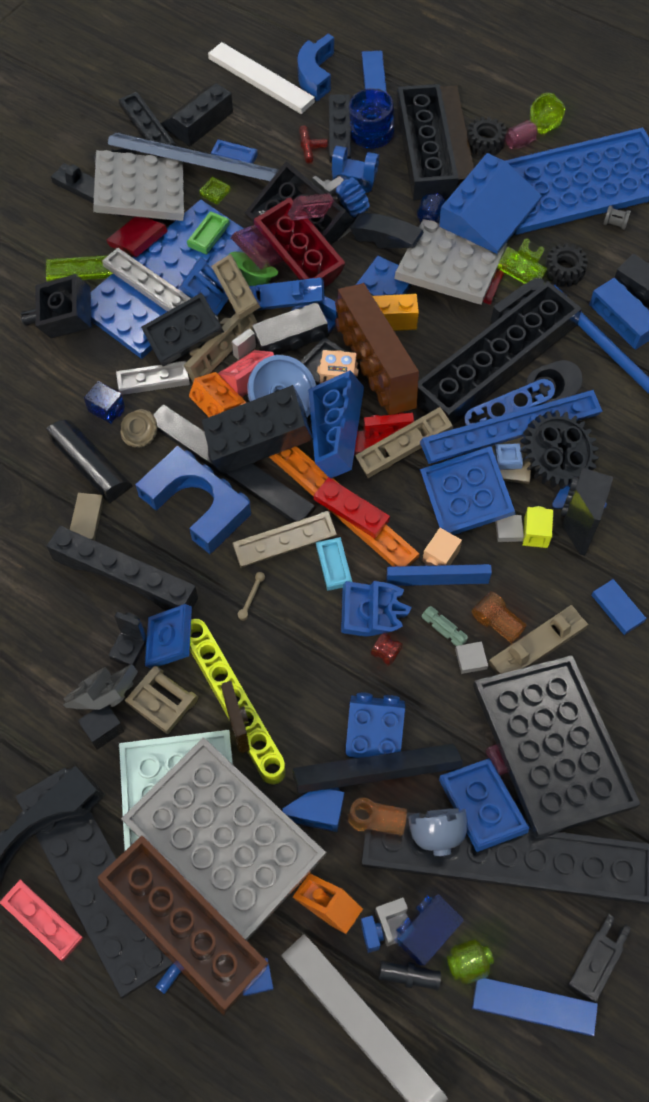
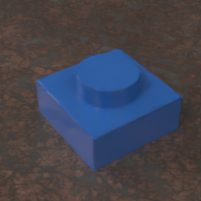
M373 916L361 918V927L367 952L378 951L380 949V941H384L381 924L375 923Z

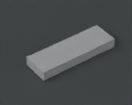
M186 361L169 363L164 367L162 365L116 371L119 395L190 385L188 372L184 367Z

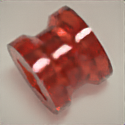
M384 632L373 646L371 655L382 658L384 663L390 666L398 656L403 644L399 641L394 642L390 639V635Z

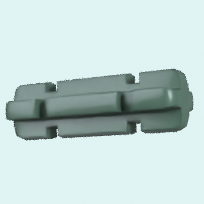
M432 606L426 608L421 616L422 619L428 624L431 622L432 627L445 638H451V643L455 646L466 643L468 636L463 631H457L458 627L442 614L439 616V612Z

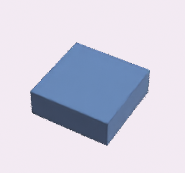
M495 444V456L499 469H522L523 461L520 444Z

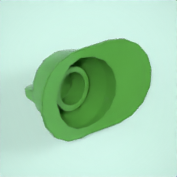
M237 251L230 253L249 286L269 284L271 278L278 275L276 268L265 264L250 254Z

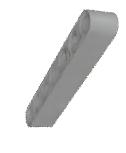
M303 934L281 955L406 1102H446L448 1100L437 1084L306 935Z

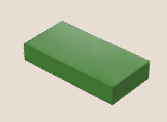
M210 211L187 240L188 247L207 255L230 225L229 219Z

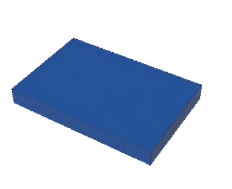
M490 758L440 775L439 782L453 808H458L459 811L466 809L467 834L477 852L528 833L529 826Z

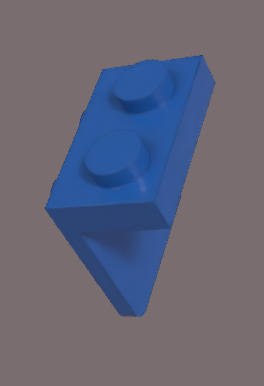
M357 693L356 696H351L346 755L361 758L401 752L405 701H401L400 697L385 695L384 699L373 698V695L370 693Z

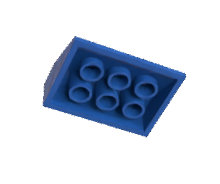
M487 153L442 205L439 227L497 254L538 204L542 195L506 161Z

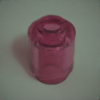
M526 120L509 128L505 137L509 148L518 149L536 140L538 134L537 126L535 123Z

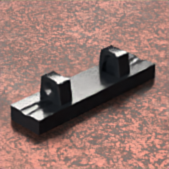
M63 163L58 171L51 176L52 183L94 204L95 178L81 172L80 168L73 164L69 166Z

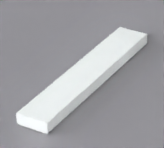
M222 42L208 53L209 59L300 114L315 103L314 96Z

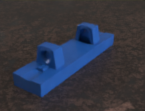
M321 277L249 286L260 305V308L257 310L309 305L315 302L325 303L324 280ZM258 292H260V301L257 299Z

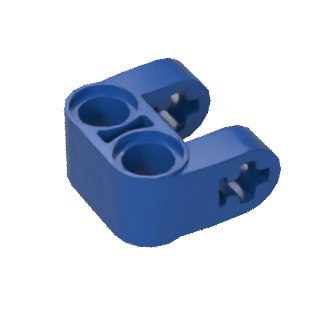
M336 145L332 157L333 180L339 176L344 180L353 177L359 182L365 193L370 192L378 172L379 154L367 152L365 162L348 159V148Z

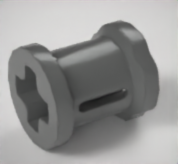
M609 205L603 225L611 224L621 227V230H625L631 211L627 210L625 212L613 209V206Z

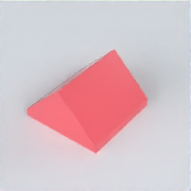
M254 350L218 374L243 397L248 394V379L254 367L263 359L274 356V353Z

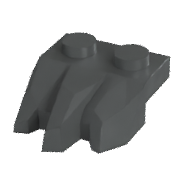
M130 664L111 675L106 667L80 682L78 684L80 687L68 693L63 698L65 700L63 706L72 709L97 710L109 704L113 707L125 698L124 693L133 686L132 681L138 671Z

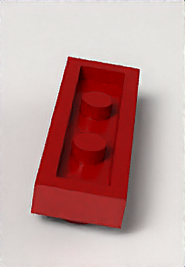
M329 477L314 494L315 501L374 539L390 521L388 514Z

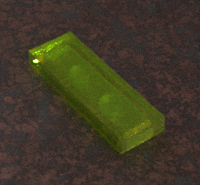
M107 256L46 259L47 282L77 274L82 280L108 278L113 273L103 266L102 261Z

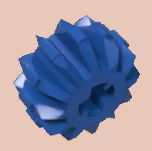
M351 177L348 180L342 181L337 186V197L351 217L354 218L360 213H365L370 203L365 191L356 179Z

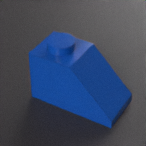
M339 788L307 792L284 807L282 812L295 824L338 832L344 792L339 791Z

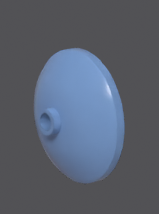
M274 355L263 359L254 367L248 379L247 392L249 400L253 401L293 385L302 399L305 413L308 417L310 415L308 389L315 387L316 383L313 375L303 363L289 356Z

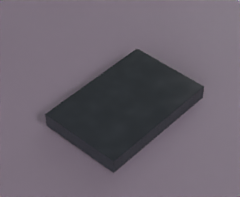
M202 292L141 327L163 367L224 332Z

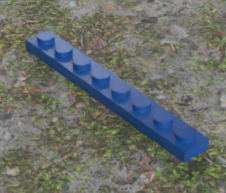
M594 390L428 436L422 438L420 444L428 464L524 437L523 431L528 427L527 425L538 415L541 414L543 416L547 411L552 415L558 410L560 416L568 412L569 419L576 415L577 421L599 415L602 409Z

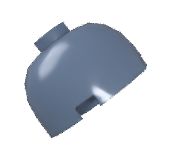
M458 808L427 811L426 817L420 818L419 813L408 817L412 838L421 848L433 851L434 856L451 854V848L459 846L464 841L467 833L466 809L461 811Z

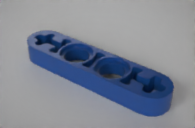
M541 379L471 408L465 414V424H474L469 422L472 418L471 414L482 415L484 414L482 409L487 407V413L491 419L499 417L494 416L491 412V407L495 403L504 405L505 413L503 415L547 402L554 395V385L547 379ZM541 384L544 387L550 388L547 392V397L539 394L534 397L537 401L532 402L528 389L532 388V393L540 389L539 385ZM520 393L526 395L528 399L527 404L523 407L516 406L513 400L515 395ZM484 417L480 419L479 422L487 420V418Z

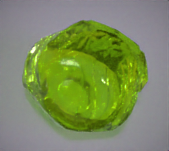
M541 94L530 107L531 127L537 133L545 134L556 129L563 120L566 110L563 102L555 94Z

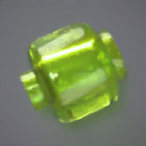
M476 939L453 946L450 951L451 955L447 956L448 965L454 980L459 979L465 985L488 977L490 974L489 965L494 963L489 947H483Z

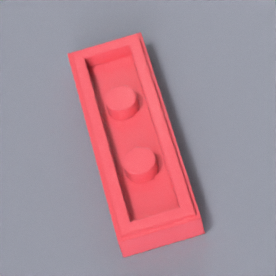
M19 880L0 901V904L62 962L84 939L22 880Z

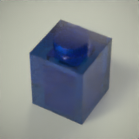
M100 381L84 397L88 411L110 424L116 417L121 416L125 408L122 394Z

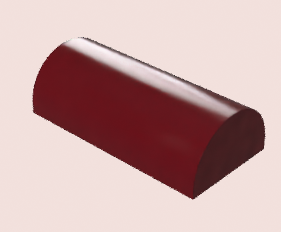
M291 197L254 219V225L299 280L321 277L324 280L325 288L342 272L345 266L343 259Z

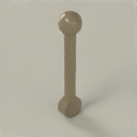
M262 572L256 573V581L244 608L238 612V618L242 621L248 618L247 611L260 582L265 579V575Z

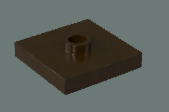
M232 681L222 683L221 689L238 750L241 753L250 751L244 725L249 722L245 707H239Z

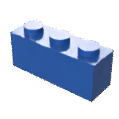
M613 278L593 291L589 305L626 342L636 350L649 341V310L623 284Z

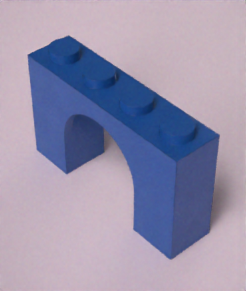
M179 446L174 448L135 484L139 497L156 511L176 492L184 488L196 487L210 493L214 498L212 506L189 528L192 540L209 554L217 549L251 515L250 500L246 495L241 492L238 494L232 489L227 480L224 478L219 479L214 475L209 466L206 464L201 465L190 451H184Z

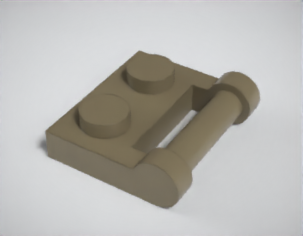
M155 666L125 699V702L168 735L185 713L196 704L199 696L192 691L187 692L165 676L162 669ZM157 682L182 701L179 705H176L154 689L152 685Z

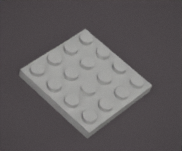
M96 150L93 212L183 221V161L155 157L153 155L145 156Z
M423 219L419 228L424 233L414 248L407 249L395 272V279L482 305L498 265L506 251L507 243L496 254L439 227L440 224L435 221Z

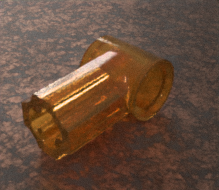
M489 592L471 610L479 623L484 626L490 625L510 643L515 641L527 626L506 608L503 599L494 592Z
M359 798L351 806L348 821L354 829L359 831L371 829L403 835L407 809L373 803L370 799ZM364 809L368 812L369 818L366 820L359 819L355 811Z

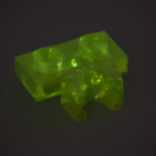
M528 238L524 239L518 251L507 247L497 266V269L524 284L535 278L542 279L547 269L537 263L544 252V247H539L535 252L531 251L528 248L530 243Z

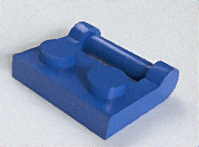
M200 257L178 288L190 298L202 292L214 315L217 316L229 298L225 291L222 293L199 273L202 271L224 290L214 270L206 264L207 261L203 257Z

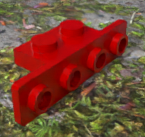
M400 412L394 415H373L364 418L363 431H357L354 455L413 423V413Z

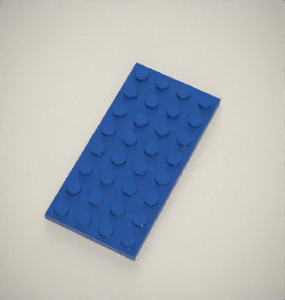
M644 128L506 160L513 169L542 195L541 200L515 231L516 235L605 213L608 211L609 205L613 206V209H621L649 202V137Z
M200 199L184 213L183 221H174L167 227L168 231L138 257L133 256L132 258L180 290L178 287L200 257H203L207 261L206 264L212 268V265L228 256L231 252H244L257 257L266 249L263 241L229 219L230 225L207 255L188 247L187 240L210 211L228 218ZM202 271L199 272L204 278H206V279H207L211 284H213L218 290L221 289V288H220L217 284H215L210 278H208ZM113 273L91 291V321L143 359L153 348L141 327L167 311Z

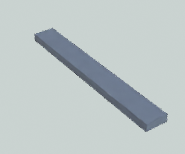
M114 133L108 138L109 145L271 181L279 171L274 168L120 133Z

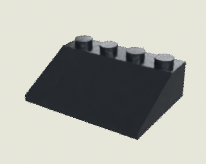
M287 161L245 212L254 221L256 217L291 197L330 245L341 238L355 221L346 210Z

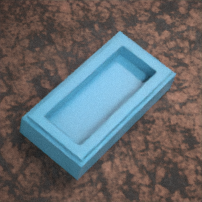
M341 537L316 542L327 591L343 588L345 581L352 582Z

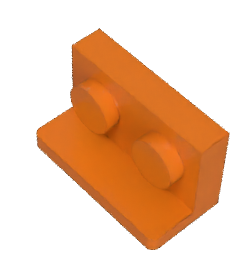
M217 372L195 378L189 397L208 417L237 407L245 401Z

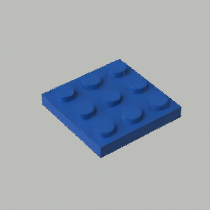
M491 446L420 469L439 528L452 535L515 515L512 501Z

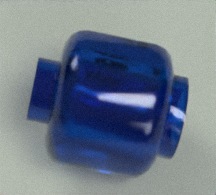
M433 193L427 194L422 198L417 210V217L420 223L425 219L440 224L441 207L446 202L442 195Z

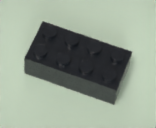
M293 385L201 420L211 461L221 474L313 440L302 399Z

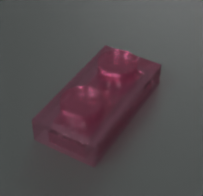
M330 194L299 196L293 201L292 207L287 214L291 220L324 217L334 199Z

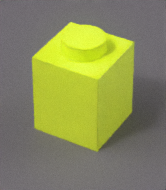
M541 506L527 508L523 527L524 546L548 548L552 538L553 510L545 509Z

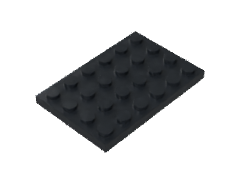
M573 656L474 681L473 688L535 839L629 811L641 805Z

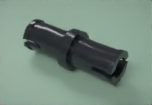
M381 960L378 980L405 984L406 988H411L413 985L438 991L441 971L415 967L414 963L409 962L407 965Z

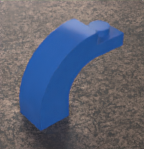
M330 34L325 35L315 44L308 40L298 54L299 84L302 90L314 96L315 101L320 100L331 91V74L319 67L320 64L334 54V37Z

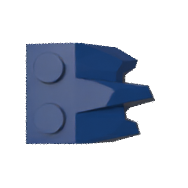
M345 581L342 594L341 633L367 637L392 632L403 627L402 622L397 618H405L412 608L397 600V598L403 595L404 589L390 583L373 581L371 585Z

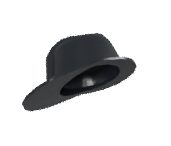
M556 361L532 371L527 377L526 385L541 379L551 381L555 388L554 395L550 400L542 403L545 404L576 394L582 384V372L571 361ZM541 384L538 391L532 393V388L528 389L531 394L532 400L536 402L537 400L534 397L539 394L547 397V392L550 388L544 387Z

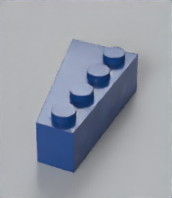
M351 370L308 389L315 464L329 478L352 470L364 386Z

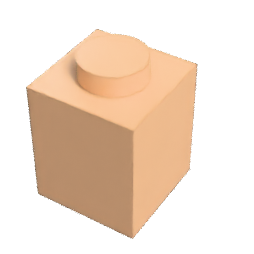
M439 528L425 548L422 562L426 566L451 565L460 551L462 540Z

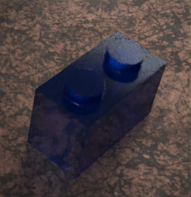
M439 894L432 896V898L428 895L423 898L416 906L419 912L414 918L410 920L407 917L396 929L399 934L394 940L419 966L425 965L464 921Z

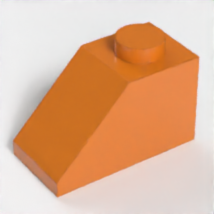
M310 873L293 895L296 901L327 924L345 934L363 910L343 889Z

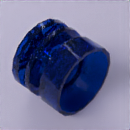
M372 88L361 90L349 102L351 136L353 141L364 148L382 147L389 143L394 136V105L391 96L386 91Z

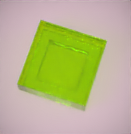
M212 177L199 190L200 196L218 204L230 192V186Z

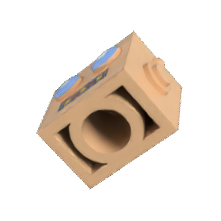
M323 350L322 359L320 360L321 364L317 369V373L320 375V384L349 370L358 377L359 369L356 367L358 365L356 353L341 350Z

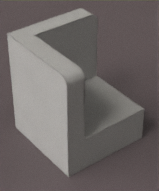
M317 176L312 178L313 184L335 202L339 201L336 188L344 181L343 178L339 176L333 181L327 179L324 182Z
M404 898L378 906L375 909V915L378 923L381 924L387 946L409 939L414 935L406 914L408 908Z

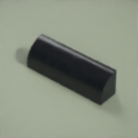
M60 420L46 428L51 442L91 485L103 495L109 504L133 487L72 421Z

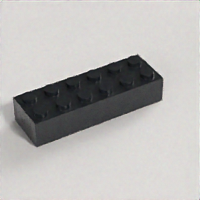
M440 84L398 87L397 112L413 200L449 198L457 189L458 174Z

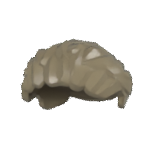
M138 409L127 414L121 423L120 434L122 440L132 447L140 448L145 445L147 446L157 435L156 418L150 411Z

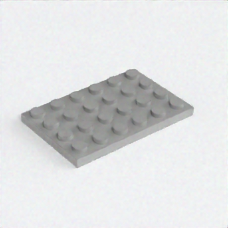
M204 737L121 818L138 837L143 835L246 941L326 856V852Z

